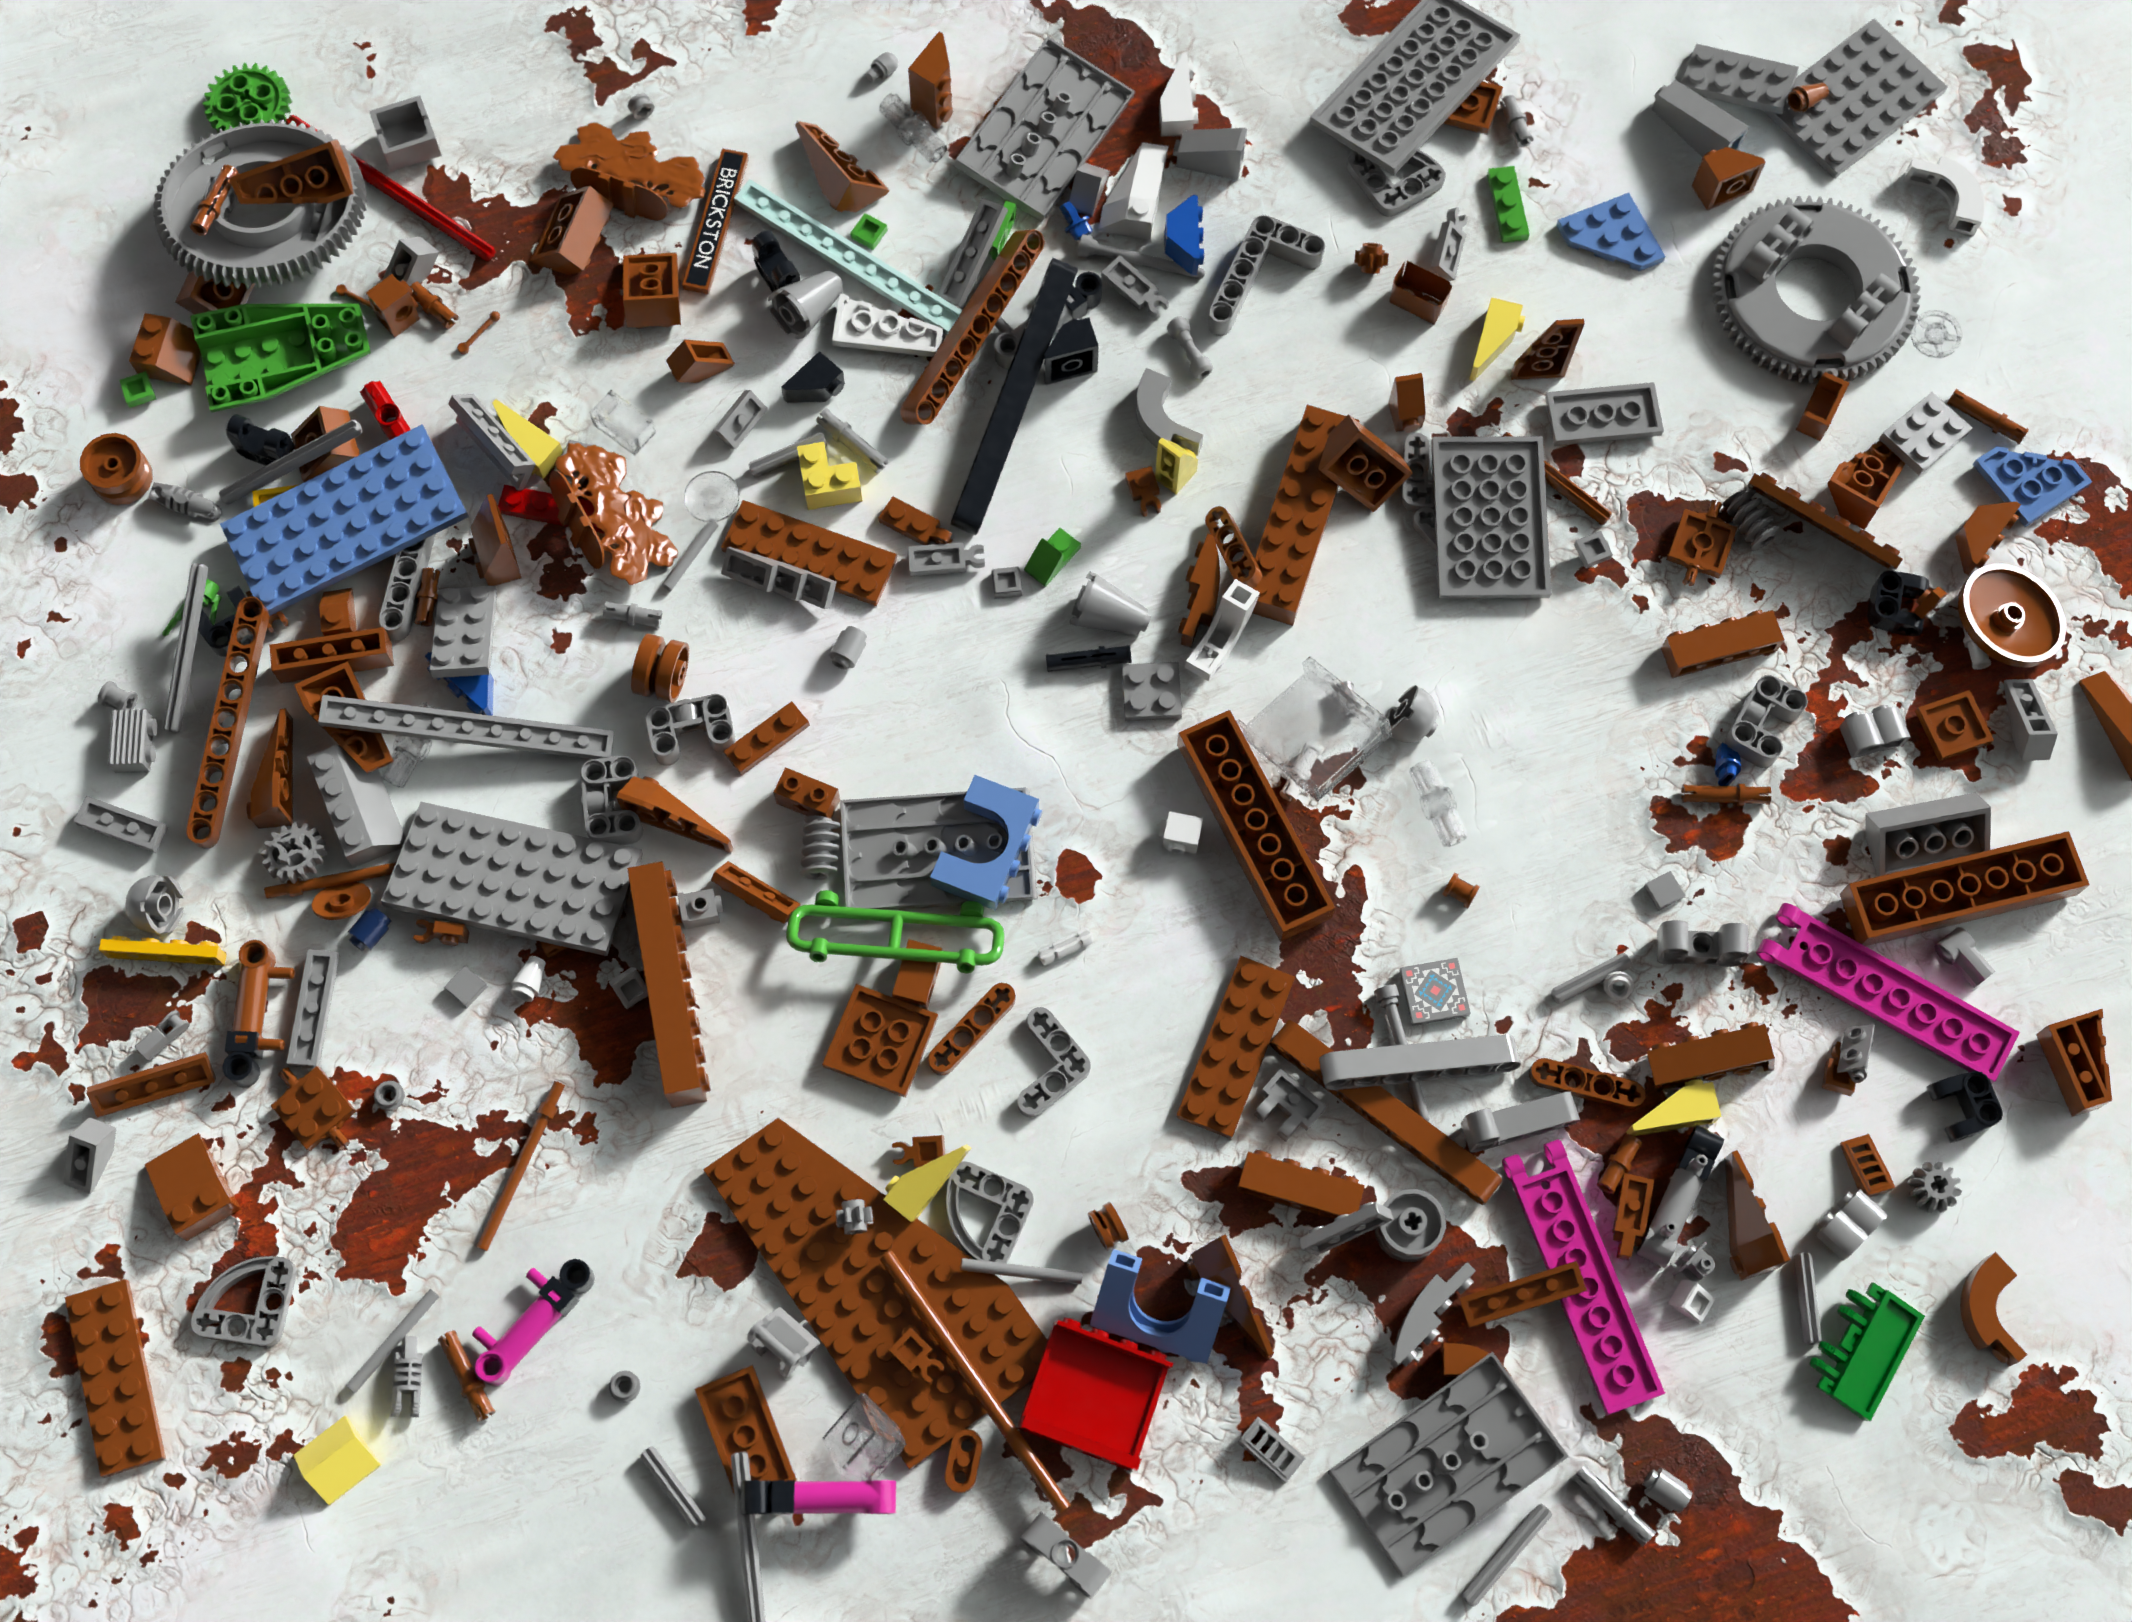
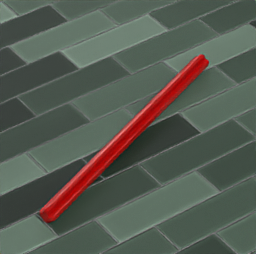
M290 115L285 121L287 125L294 121L297 127L304 123L307 129L311 126L296 115ZM351 153L365 181L485 261H490L495 256L496 251L493 246Z

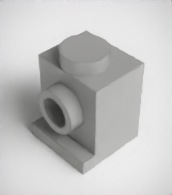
M713 888L686 894L683 892L677 893L681 918L685 929L720 923L719 913L724 912L721 895L715 896ZM706 903L705 907L701 909L696 908L697 904Z

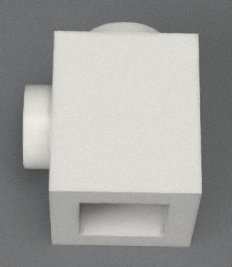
M1169 811L1167 821L1161 820L1158 837H1163L1162 847L1175 854H1184V852L1196 854L1203 818Z

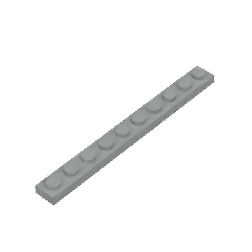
M329 695L322 696L318 719L319 726L588 759L611 757L614 731Z

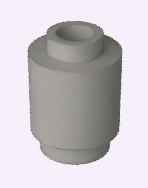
M847 626L845 630L841 631L829 654L832 663L843 670L854 668L866 646L865 640L867 635L856 627Z
M1659 1468L1657 1471L1652 1469L1643 1482V1486L1646 1487L1645 1494L1669 1511L1682 1512L1692 1497V1492L1687 1489V1484L1663 1468Z

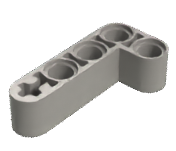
M1563 1092L1491 1112L1489 1108L1478 1110L1466 1115L1460 1124L1469 1151L1473 1153L1565 1128L1580 1122V1118L1571 1092Z

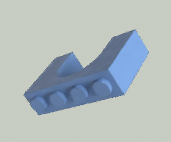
M974 775L964 798V810L997 822L1008 836L1007 846L998 858L980 864L971 863L941 851L930 876L931 886L969 901L978 902L996 911L999 902L1004 904L1010 890V887L1006 885L1010 876L1015 878L1021 864L1018 861V857L1021 851H1027L1032 837L1028 835L1032 825H1038L1042 810L1039 809L1038 798Z
M1113 1249L1089 1326L1125 1337L1134 1343H1144L1153 1346L1161 1352H1171L1183 1356L1191 1362L1207 1364L1231 1287L1201 1278L1190 1311L1182 1318L1174 1321H1159L1146 1315L1135 1301L1134 1285L1143 1258Z

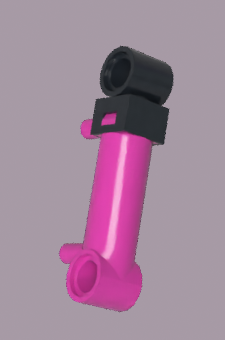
M571 1259L564 1263L560 1269V1282L554 1276L547 1280L535 1268H531L526 1273V1278L540 1289L538 1291L540 1295L505 1334L496 1341L481 1326L472 1332V1336L488 1350L478 1357L475 1364L476 1374L480 1379L494 1386L505 1383L509 1379L511 1371L562 1315L566 1316L580 1301L574 1294H583L591 1289L595 1279L594 1272L584 1261ZM575 1270H583L584 1278L582 1281L576 1284L571 1283V1274ZM492 1361H499V1372L493 1376H488L487 1366Z
M741 1481L740 1514H896V1481Z

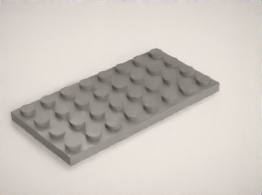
M1421 0L1310 116V124L1395 175L1520 42V34L1463 0Z
M420 802L381 903L383 907L608 956L631 890L627 868L639 866L643 853L642 849L605 841H594L587 837Z

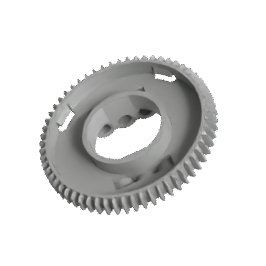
M261 119L258 124H254L250 120V124L244 126L240 122L239 127L232 128L230 125L229 129L225 131L219 128L218 134L213 135L210 132L207 139L200 137L199 144L191 143V150L183 149L184 156H176L177 163L170 162V169L164 170L165 177L160 178L161 185L157 186V193L154 194L153 213L155 225L163 246L166 247L168 254L172 255L173 260H178L180 267L185 266L187 272L194 271L196 277L203 274L205 281L213 278L214 284L217 285L223 280L225 287L234 282L235 288H238L241 283H245L246 289H249L252 283H256L258 289L261 288L262 283H267L268 287H272L273 281H277L279 285H282L283 279L287 278L292 283L293 276L298 275V277L303 279L304 271L314 274L312 269L314 266L323 269L321 262L332 263L330 256L339 257L338 248L346 250L345 242L352 243L351 235L358 234L356 227L362 226L360 219L365 218L363 211L367 209L365 205L367 202V192L361 170L351 153L346 150L344 145H340L349 166L354 194L330 203L296 204L294 211L288 217L273 225L260 228H245L229 223V213L232 212L236 201V193L232 186L220 208L221 213L219 217L213 220L208 233L205 236L197 235L190 229V225L198 213L199 203L207 197L223 165H231L241 174L334 141L330 134L325 135L322 130L316 132L313 126L307 129L304 123L297 127L294 121L287 125L283 119L280 123H275L273 119H271L270 123H264ZM227 146L229 147V155L218 159L212 164L203 163L202 160L204 158L208 159L216 153L225 150ZM223 185L220 187V189H219V191H218V193H217L218 195H219L221 189L223 188ZM212 206L209 207V209H208L206 215H208V213H209V211L211 210Z
M1797 196L1795 203L1792 202L1790 197H1787L1784 205L1778 199L1775 206L1769 202L1765 210L1760 206L1756 213L1752 211L1749 213L1748 219L1743 217L1740 224L1736 223L1733 231L1730 230L1727 238L1724 239L1714 262L1711 281L1713 285L1711 293L1714 294L1712 302L1716 304L1715 312L1720 313L1718 321H1725L1722 330L1730 329L1728 338H1736L1734 346L1742 345V354L1747 351L1751 353L1750 361L1756 357L1760 360L1759 367L1764 363L1769 366L1768 372L1774 368L1778 370V377L1782 373L1788 374V380L1793 376H1797L1800 383L1803 378H1808L1809 384H1812L1814 379L1819 381L1824 372L1846 380L1848 377L1850 381H1853L1857 375L1862 378L1867 372L1871 374L1876 368L1880 369L1884 363H1888L1892 356L1898 353L1915 326V320L1918 317L1917 311L1920 308V305L1917 303L1921 298L1917 294L1920 286L1915 285L1919 277L1912 276L1916 271V267H1909L1913 259L1904 258L1908 252L1907 249L1899 250L1903 243L1902 241L1893 242L1896 234L1887 235L1888 226L1879 228L1880 219L1871 222V213L1863 217L1861 215L1862 208L1853 212V204L1843 208L1841 200L1837 205H1832V198H1829L1827 203H1823L1821 196L1818 197L1816 202L1812 201L1811 196H1808L1805 202L1802 201L1800 196ZM1800 258L1821 259L1835 265L1848 277L1854 289L1855 302L1853 305H1849L1838 319L1828 321L1808 319L1792 311L1783 302L1776 287L1775 277L1792 260ZM1728 274L1734 277L1737 297L1733 299L1730 291V280L1725 281ZM1840 358L1845 363L1843 367H1840L1839 364H1816L1815 366L1817 359Z

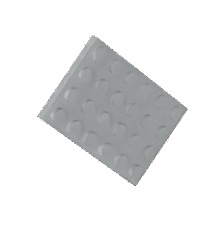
M1873 18L1796 77L1793 88L1823 82L1829 89L1828 97L1805 112L1793 111L1788 101L1782 115L1768 111L1764 112L1835 179L1943 95L1948 86Z
M1543 436L1432 437L1438 599L1550 598L1551 577Z

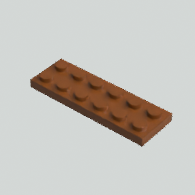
M1762 472L1759 476L1754 473L1749 481V489H1755L1756 493L1887 569L1895 571L1902 562L1903 558L1898 556L1900 551L1893 546L1885 543L1882 547L1873 542L1876 537L1862 529L1856 532L1849 528L1851 523L1838 515L1832 518L1825 514L1826 508L1812 500L1809 504L1800 499L1801 494L1788 486L1783 490L1776 486L1777 480L1770 475Z
M742 500L721 546L722 552L725 553L728 547H732L837 582L835 592L874 606L878 605L898 559L897 554L745 500Z
M1240 956L1176 1118L1232 1140L1295 976Z
M119 1280L65 1297L100 1477L106 1478L166 1459L129 1280Z

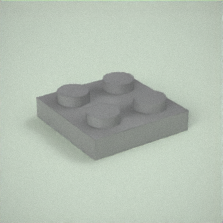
M1179 662L1122 664L1125 721L1182 719Z

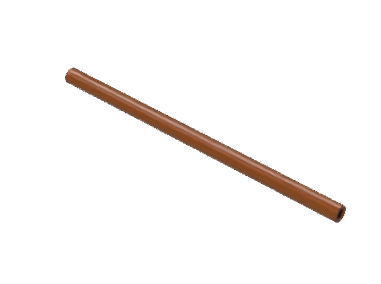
M893 1251L886 1253L880 1258L886 1270L1058 1515L1063 1513L1071 1506L1067 1498Z

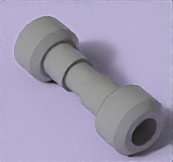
M1184 317L1174 318L1168 323V333L1172 339H1177L1181 347L1186 351V356L1191 363L1189 369L1194 378L1202 379L1207 377L1213 369L1208 357L1202 356L1199 349L1195 347L1193 339L1189 334L1190 325Z

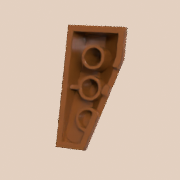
M338 139L229 178L240 204L330 203L354 194L349 166Z
M1584 319L1556 320L1514 362L1510 374L1511 380L1565 377L1585 324Z
M1881 441L1874 443L1867 451L1859 452L1847 463L1844 461L1839 464L1827 483L1840 517L1863 530L1870 523L1906 464Z
M2106 671L2079 680L2080 687L2132 781V697Z
M286 708L279 710L251 790V802H248L246 806L248 819H251L258 829L281 827L283 825L292 826L293 718Z
M633 776L616 796L621 809L635 812L642 823L731 853L733 850L731 840L659 785V782L653 778L644 776L641 779Z
M1738 1150L1733 1151L1725 1157L1729 1246L1731 1254L1729 1261L1733 1272L1736 1275L1738 1274L1740 1280L1743 1281L1775 1271L1790 1261V1258L1775 1222L1768 1223L1765 1218L1766 1205L1763 1199L1754 1196L1752 1192L1754 1189L1753 1179Z

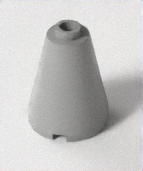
M824 271L776 289L768 297V302L772 300L773 307L770 309L771 315L785 333L790 334L792 332L798 335L795 337L796 339H802L810 333L836 301L840 293H842L843 282L838 274Z
M1090 571L1086 577L1089 579L1086 586L1082 585L1072 611V615L1076 617L1071 618L1069 623L1080 627L1138 635L1140 631L1145 632L1151 616L1147 615L1148 609L1098 574Z

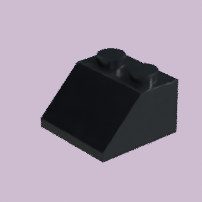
M1089 317L1084 319L1075 318L1061 326L1044 354L1045 385L1098 372L1099 345Z

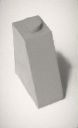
M1247 129L1184 130L1181 140H1176L1173 156H1177L1176 167L1238 180L1244 159Z

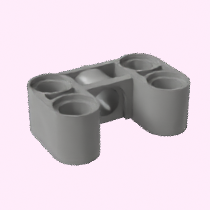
M1765 675L1761 677L1735 716V721L1725 738V744L1738 752L1741 758L1758 767L1768 768L1772 766L1782 753L1783 744L1777 736L1764 730L1763 725L1769 715L1784 722L1796 721L1807 707V696L1798 688L1775 676ZM1761 688L1767 689L1771 696L1762 693ZM1786 702L1793 703L1797 709H1791ZM1735 734H1742L1746 741H1740ZM1761 747L1768 748L1772 755L1765 754Z
M720 694L688 698L670 704L655 706L646 714L651 748L656 760L665 766L675 764L678 761L680 748L677 737H681L683 733L702 729L704 732L707 731L711 746L718 753H724L725 749L736 742L730 709L726 698ZM715 707L723 708L719 714L710 713ZM659 719L667 720L663 726H654V723ZM720 733L729 734L724 740L715 739ZM664 745L672 746V749L666 753L659 752L660 748Z
M627 756L592 759L585 762L581 768V803L585 831L588 837L594 841L626 845L638 842L643 836V826L635 812L631 810L614 811L613 791H620L633 776L639 778L634 761ZM624 769L631 770L630 774L626 777L618 776L619 772ZM593 773H602L598 780L589 779ZM627 823L635 824L631 831L622 830L623 826ZM599 826L606 827L605 832L602 834H593L595 828Z
M1671 920L1663 922L1657 931V962L1662 964L1680 963L1735 967L1742 965L1749 956L1748 926L1746 924L1727 923L1722 925L1718 932L1688 931L1687 922ZM1700 943L1704 945L1706 952H1697L1693 944Z
M1042 1512L1037 1515L1020 1537V1540L1041 1558L1044 1556L1070 1578V1583L1089 1599L1093 1598L1112 1573L1100 1560L1086 1552ZM1069 1546L1074 1550L1075 1558L1072 1562L1062 1563L1059 1561L1056 1554L1060 1547Z

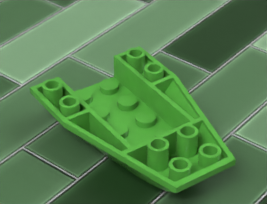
M241 304L190 315L195 340L201 351L208 384L205 388L211 413L267 401L371 353L359 304Z

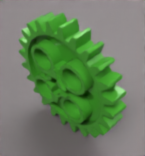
M244 63L240 70L233 65V72L231 73L224 69V77L215 76L217 84H208L211 92L204 93L207 100L203 102L206 110L204 113L212 128H216L218 133L219 128L225 131L229 129L230 125L232 128L239 127L240 122L243 126L249 125L250 120L254 124L260 123L261 119L264 123H270L271 119L275 123L282 119L286 121L287 118L284 113H291L288 104H291L292 100L283 77H279L275 70L270 72L266 65L261 70L257 63H254L251 69Z

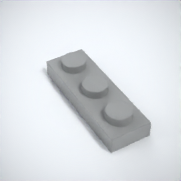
M89 796L85 797L73 821L78 826L153 853L157 852L168 829L164 823Z
M1376 1202L1365 1203L1360 1206V1210L1352 1214L1340 1215L1331 1224L1312 1228L1309 1234L1299 1238L1301 1248L1318 1256L1392 1221L1391 1210Z

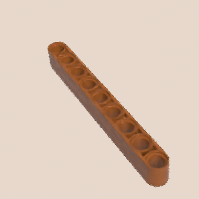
M1035 229L1016 231L1010 236L904 401L900 414L905 423L910 425H927L934 421L1043 250L1045 240L1040 231Z
M256 597L243 598L237 607L186 828L188 838L203 849L215 846L220 838L269 622L268 609ZM252 608H260L257 616L253 618L247 617L248 612ZM253 635V640L250 644L241 645L244 636ZM247 662V667L244 671L235 672V667L238 663ZM241 689V694L237 699L229 700V694L232 690ZM233 716L234 723L228 728H223V721L227 717ZM228 744V750L225 754L216 755V750L220 745ZM222 772V777L217 783H210V777L213 773ZM215 799L214 808L210 811H204L205 802ZM208 827V836L198 840V831L201 828Z
M1287 1020L1270 1042V1046L1279 1055L1325 1088L1319 1058L1326 1053L1334 1051L1297 1023ZM1380 1085L1340 1090L1326 1089L1475 1202L1485 1205L1501 1184L1502 1179L1495 1171Z

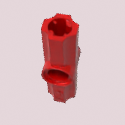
M371 381L364 385L360 395L389 440L411 430L381 381ZM396 417L392 422H386L389 418Z

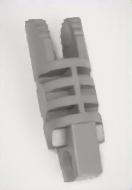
M154 482L149 493L151 500L167 507V509L191 517L201 516L214 520L222 515L219 505L214 504L213 501L207 498H203L201 493L179 486Z
M404 1336L401 1352H395L391 1416L399 1417L401 1412L402 1394H411L410 1417H419L423 1353H417V1336Z

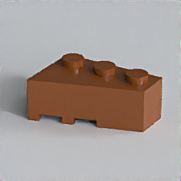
M2103 1008L2048 1025L2036 1034L2072 1117L2099 1109L2112 1101L2109 1064L2106 1063L2104 1046H2106V1036H2103L2101 1020L2104 1018Z

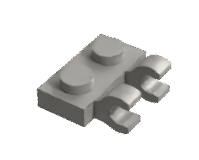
M1280 1068L1262 1089L1261 1093L1267 1098L1256 1109L1254 1116L1261 1122H1264L1275 1107H1279L1289 1116L1277 1133L1286 1142L1299 1125L1307 1131L1327 1106Z

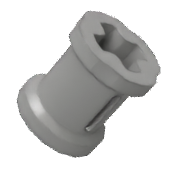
M108 681L100 689L97 699L98 703L103 706L109 705L117 710H131L135 708L138 696L135 692H126L118 688L116 683Z

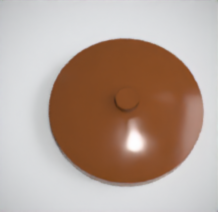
M1987 565L1974 572L1960 589L1958 612L1962 625L1972 641L1995 660L2015 667H2033L2046 662L2063 644L2066 624L2062 608L2050 589L2029 572L2011 565Z

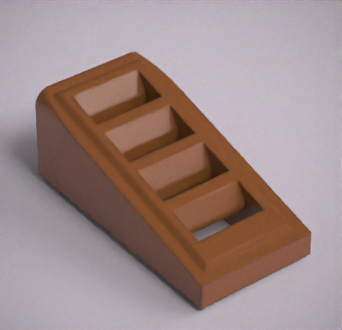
M1869 1134L1840 1143L1858 1191H1863L1870 1198L1890 1192L1895 1188L1893 1180ZM1865 1145L1866 1150L1858 1153H1853L1851 1149ZM1869 1156L1871 1161L1862 1164L1858 1163L1857 1159ZM1874 1168L1875 1172L1865 1175L1863 1172L1864 1169ZM1878 1178L1879 1183L1870 1186L1868 1180Z

